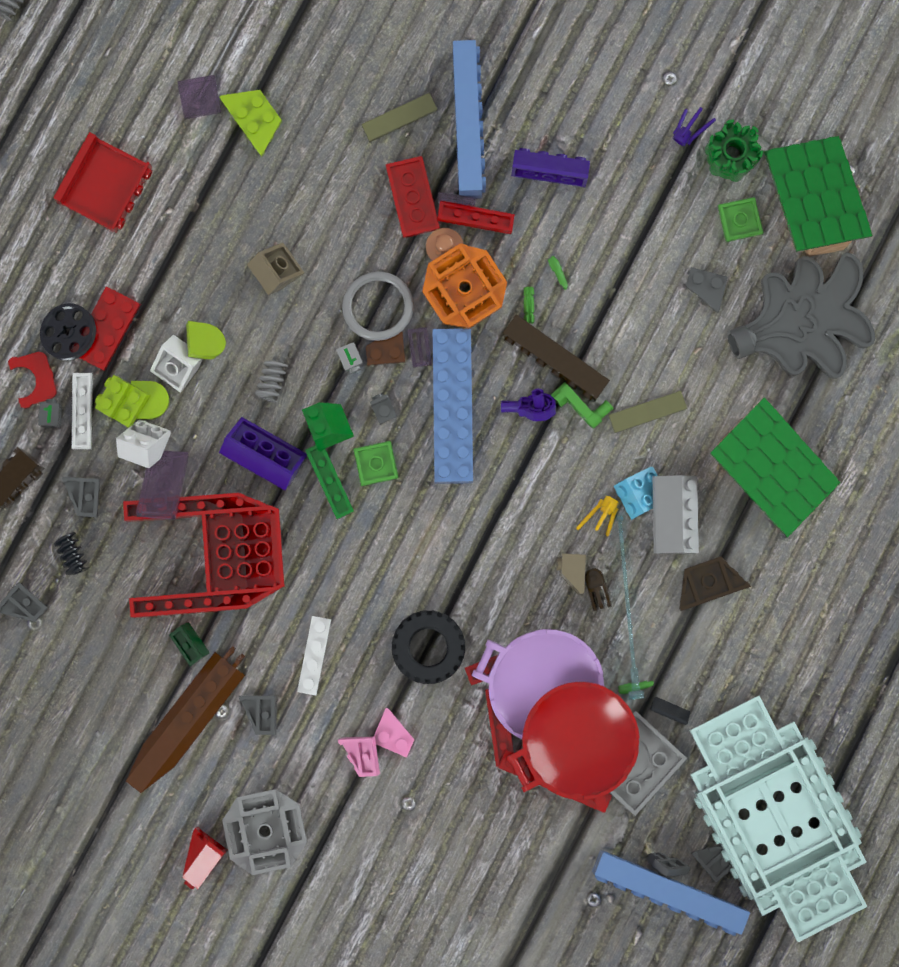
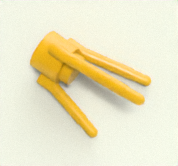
M605 496L604 500L600 499L598 504L576 527V530H579L601 507L600 511L603 514L595 530L598 531L606 516L611 515L606 531V536H609L615 515L619 510L617 508L619 502L610 496Z

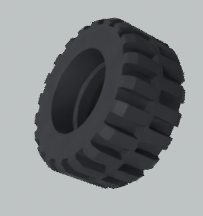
M423 610L411 614L397 627L392 639V655L398 669L410 680L421 684H436L450 678L461 666L465 655V639L460 627L448 615L434 610ZM424 629L438 631L443 635L447 644L444 658L439 663L431 666L418 663L410 651L412 638Z

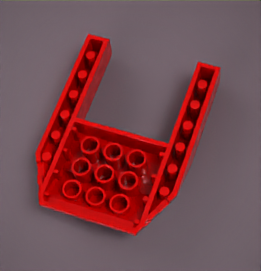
M241 493L123 501L124 521L126 522L202 517L207 592L129 598L130 618L247 609L285 586L278 508Z

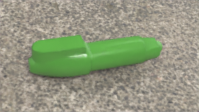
M552 256L548 259L552 271L555 272L559 284L566 290L568 285L562 267L557 258Z
M646 680L635 684L618 686L619 694L634 693L635 691L653 686L654 681L647 682Z

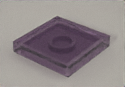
M215 75L177 81L184 119L222 113Z

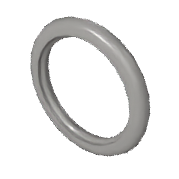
M380 271L367 273L354 280L347 288L342 302L343 316L349 328L358 336L375 341L387 340L402 332L409 324L414 309L413 296L405 282L393 274ZM371 281H386L393 284L401 292L404 299V312L401 319L396 325L385 331L377 332L363 328L354 319L351 305L355 293L360 287Z

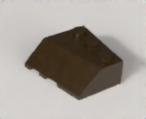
M18 446L13 451L15 456L6 459L2 463V470L0 472V508L2 509L11 507L16 501L15 498L19 494H24L29 489L28 485L33 480L37 481L43 475L42 471L45 469L29 452Z

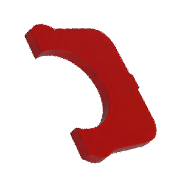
M35 352L19 358L12 357L8 360L10 370L24 367L31 370L36 378L34 391L27 397L18 398L21 408H30L33 404L44 402L47 399L51 400L56 396L57 389L53 379L54 374L44 353Z

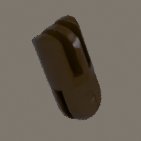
M596 568L588 570L585 574V581L593 611H597L593 592L596 594L600 609H605L601 590H603L608 608L612 607L603 573Z

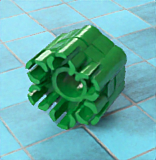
M732 119L724 124L721 131L715 133L714 136L711 135L705 147V153L712 175L720 176L733 182H739L751 169L757 166L763 156V150H761L760 144L757 143L758 129L755 126H752L750 129V125L742 128L738 122L733 124L734 120ZM728 147L737 148L740 152V157H730L726 149Z

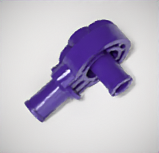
M539 388L534 389L532 395L521 397L518 401H501L502 413H518L520 417H527L532 421H545L556 414L555 399Z

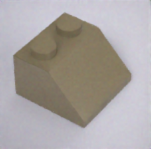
M284 243L258 252L247 264L268 295L280 291L304 274V271Z
M562 554L556 560V571H560V576L578 595H583L585 590L586 555Z

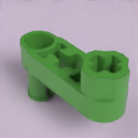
M565 382L551 394L555 399V403L561 408L568 402L592 429L602 422L601 419L614 409L605 400L594 411L590 410Z

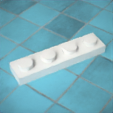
M312 616L297 692L317 696L331 619Z

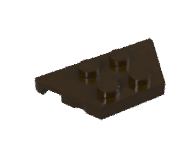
M720 556L684 569L679 609L683 611L751 586Z

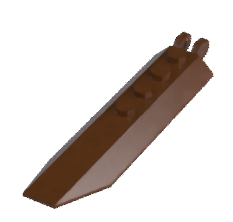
M232 646L223 658L216 652L213 653L145 741L126 780L137 791L142 793L177 765L244 678L245 674L236 668L245 658V655H239L233 665L227 662L230 656L234 654L236 648Z

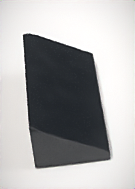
M654 697L650 707V711L683 725L688 724L689 710L658 697Z

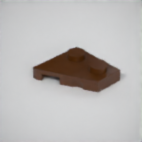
M403 332L387 340L373 341L366 346L367 366L405 363Z

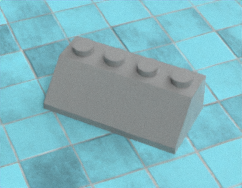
M653 476L654 554L699 553L697 476Z

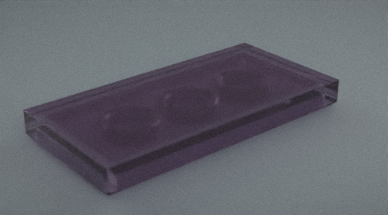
M164 451L159 461L150 468H146L136 511L137 517L176 519L189 459L188 452Z

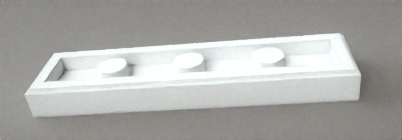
M73 373L72 449H92V373Z

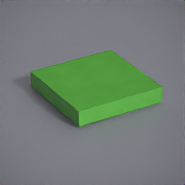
M755 197L717 206L726 242L763 235Z
M391 441L353 449L361 487L399 479Z

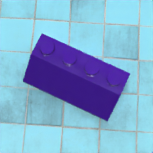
M519 148V150L514 152L511 176L586 187L590 161H587L584 157H575L574 159L567 158L565 154H556L554 156L549 155L545 151L534 153L530 152L529 149Z
M243 417L239 419L227 434L219 451L223 456L285 491L294 480L307 457L305 452Z

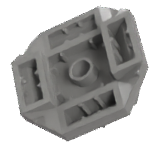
M277 789L237 797L222 820L230 860L251 875L291 867L307 844L300 804ZM262 826L270 828L269 836H263L260 833Z

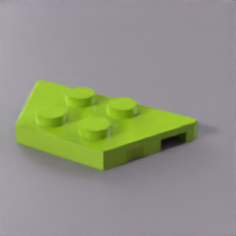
M261 90L221 95L219 97L262 157L268 144L272 141L276 130H278L282 123L281 118Z

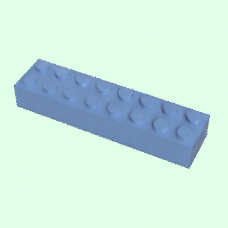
M476 40L453 41L459 199H481L482 193H485L486 177H482V174H485V158H481V156H484V139H480V137H483V121H479V119H482L483 109L482 102H478V100H481L482 86L481 83H478L481 81V65H477V63H480V46H476Z
M433 329L435 484L473 483L471 329Z
M603 850L599 851L592 869L598 881L606 884L608 881H611L614 887L626 891V888H628L633 895L643 899L644 896L650 897L649 900L660 906L665 903L674 912L681 913L682 910L686 912L689 918L699 921L700 918L704 919L707 925L716 929L719 925L724 932L736 936V933L742 935L750 912L743 907L669 877H663L657 872Z

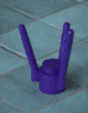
M700 107L687 126L681 128L688 112L685 109L673 132L674 136L672 138L681 146L690 145L697 136L716 121V118L710 120L690 136L692 132L689 129L703 108Z

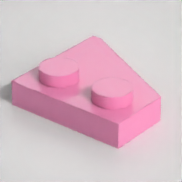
M386 708L374 734L376 745L407 758L414 738L393 713Z
M375 736L338 739V743L343 745L347 751V758L354 765V769L359 777L378 776L380 774Z

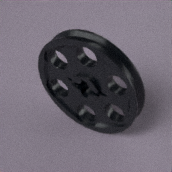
M73 303L61 304L53 308L45 316L40 328V340L43 348L53 357L64 361L74 360L83 356L91 348L96 337V324L93 316L82 306ZM81 311L82 318L76 321L74 316L77 312ZM64 312V313H65L64 319H62L61 321H58V320H57V315H58V313ZM85 327H89V334L82 336V330ZM54 328V334L47 337V330ZM69 328V335H66L67 329ZM61 343V350L55 353L54 346ZM75 343H78V344H79V349H78V351H77V352H72V351H71L72 345L75 344Z

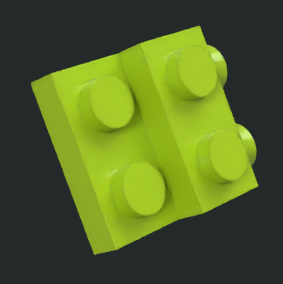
M113 375V377H109L106 380V389L103 394L97 396L95 408L129 428L136 421L150 395L121 377Z

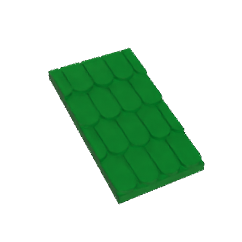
M839 136L773 148L764 152L796 252L805 250L806 256L812 257L842 251L854 240L873 236Z
M765 397L710 452L713 458L787 538L840 484L837 477L824 465L822 460L809 448Z

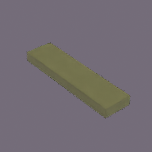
M429 92L361 125L369 142H372L438 111Z
M678 391L608 416L614 433H618L686 410L687 406L682 392Z

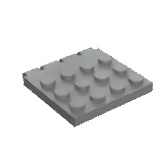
M634 711L633 715L636 719L640 736L638 757L626 780L610 793L636 816L687 758L638 712Z

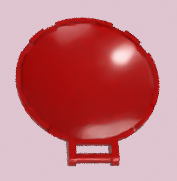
M590 682L566 683L548 691L534 704L524 724L523 748L508 755L506 759L508 762H511L522 784L523 792L542 784L549 791L568 799H595L615 790L630 774L639 753V729L629 706L613 691ZM521 756L524 757L535 779L529 782L517 759Z

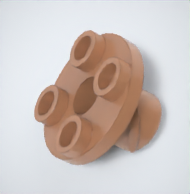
M450 228L437 229L427 239V255L433 261L458 244H463V240L456 231Z

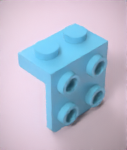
M653 467L638 472L614 485L616 493L631 520L653 509L652 477L658 476Z

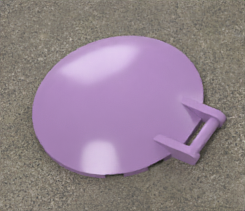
M542 629L526 633L513 640L506 647L487 640L485 644L487 647L477 669L473 670L472 673L473 677L489 683L490 702L496 717L510 733L522 739L524 724L530 710L548 691L571 682H590L605 687L602 667L591 648L578 637L553 629ZM493 650H496L499 654L490 674L487 675L483 672Z

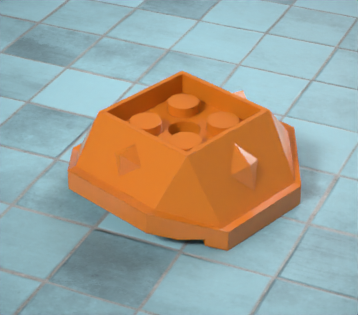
M460 243L428 263L422 293L444 325L470 329L502 308L507 281L487 250ZM462 284H467L470 286V290L462 292L459 287Z

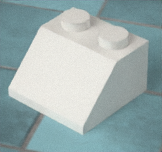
M173 334L161 346L150 372L181 393L199 369L203 359L188 357L187 344Z

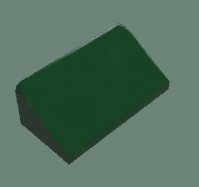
M186 622L169 634L190 667L209 654L208 649L189 622Z

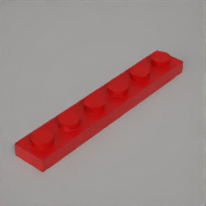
M505 749L498 768L517 776L511 762H508L506 759L513 752ZM524 757L517 758L530 782L535 780ZM608 793L595 799L573 800L605 813L612 795Z

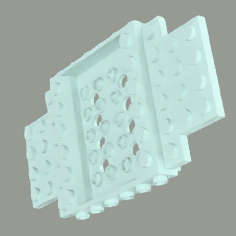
M759 695L689 730L707 766L690 774L698 789L695 792L696 798H694V801L699 809H703L705 813L703 819L708 827H712L714 831L712 836L716 844L720 843L723 851H721L725 862L729 861L733 868L730 869V872L735 880H739L741 884L739 890L743 897L747 896L750 900L754 899L762 916L780 908L797 942L866 908L867 905L850 873L851 870L866 863L859 848V844L862 843L859 838L862 836L858 828L853 827L851 823L853 818L848 809H844L842 796L839 792H835L832 786L835 783L831 775L826 774L824 770L826 766L823 759L817 757L814 751L817 748L813 740H809L808 737H802L794 721L776 729ZM793 782L801 784V791L799 793L791 791L790 786ZM782 791L784 799L781 802H776L773 798L774 792ZM760 799L765 800L767 803V807L763 811H759L756 808V802ZM743 808L749 811V817L746 820L740 819L738 815L739 811ZM812 817H816L819 820V826L814 829L808 824L809 819ZM794 826L801 827V836H792L791 830ZM782 835L785 842L782 846L774 844L775 836ZM759 844L767 846L766 854L759 855L756 848Z

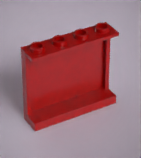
M89 132L53 198L57 203L117 233L118 229L121 230L126 221L124 218L127 213H131L135 205L133 202L136 196L139 197L144 188L142 185L145 180H149L153 172L151 170L152 166L149 162L145 163L100 140L95 134Z

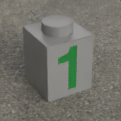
M354 342L336 349L346 373L350 372V374L361 370L360 367L363 366V362Z

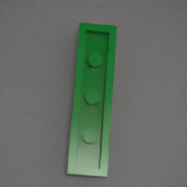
M316 445L305 449L336 519L338 520L353 513L354 510L326 449L318 451Z

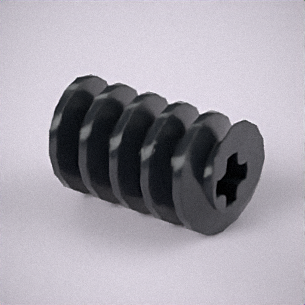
M76 532L66 534L58 538L54 543L55 547H60L57 549V554H63L60 556V561H66L62 565L63 568H69L65 571L66 575H76L90 568L83 567L87 560H80L84 553H78L77 551L82 547L74 545L79 541L78 539H72Z

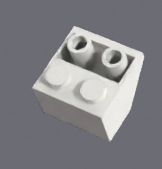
M138 420L116 438L118 457L150 468L161 459L171 431L146 421Z

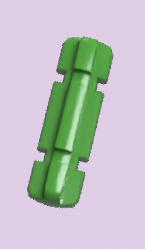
M524 287V320L529 324H533L534 288Z

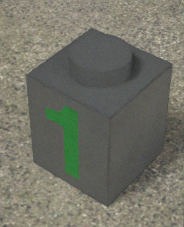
M47 399L46 403L40 402L38 425L44 428H61L62 405L57 403V400Z

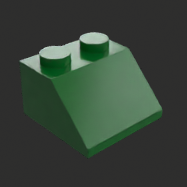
M319 402L302 409L318 451L354 437L341 404Z

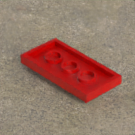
M419 156L385 164L403 238L440 229L423 157Z
M106 286L91 313L96 324L94 343L79 358L105 371L141 304ZM85 327L82 330V336L89 334V327ZM75 343L71 351L77 352L79 344Z

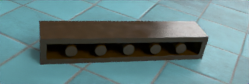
M517 314L503 332L502 336L505 337L504 341L511 346L514 344L520 348L519 351L523 355L535 358L536 364L542 368L546 366L552 370L550 373L558 379L562 377L567 381L566 384L573 390L577 388L582 391L581 395L589 401L592 399L596 401L610 381Z

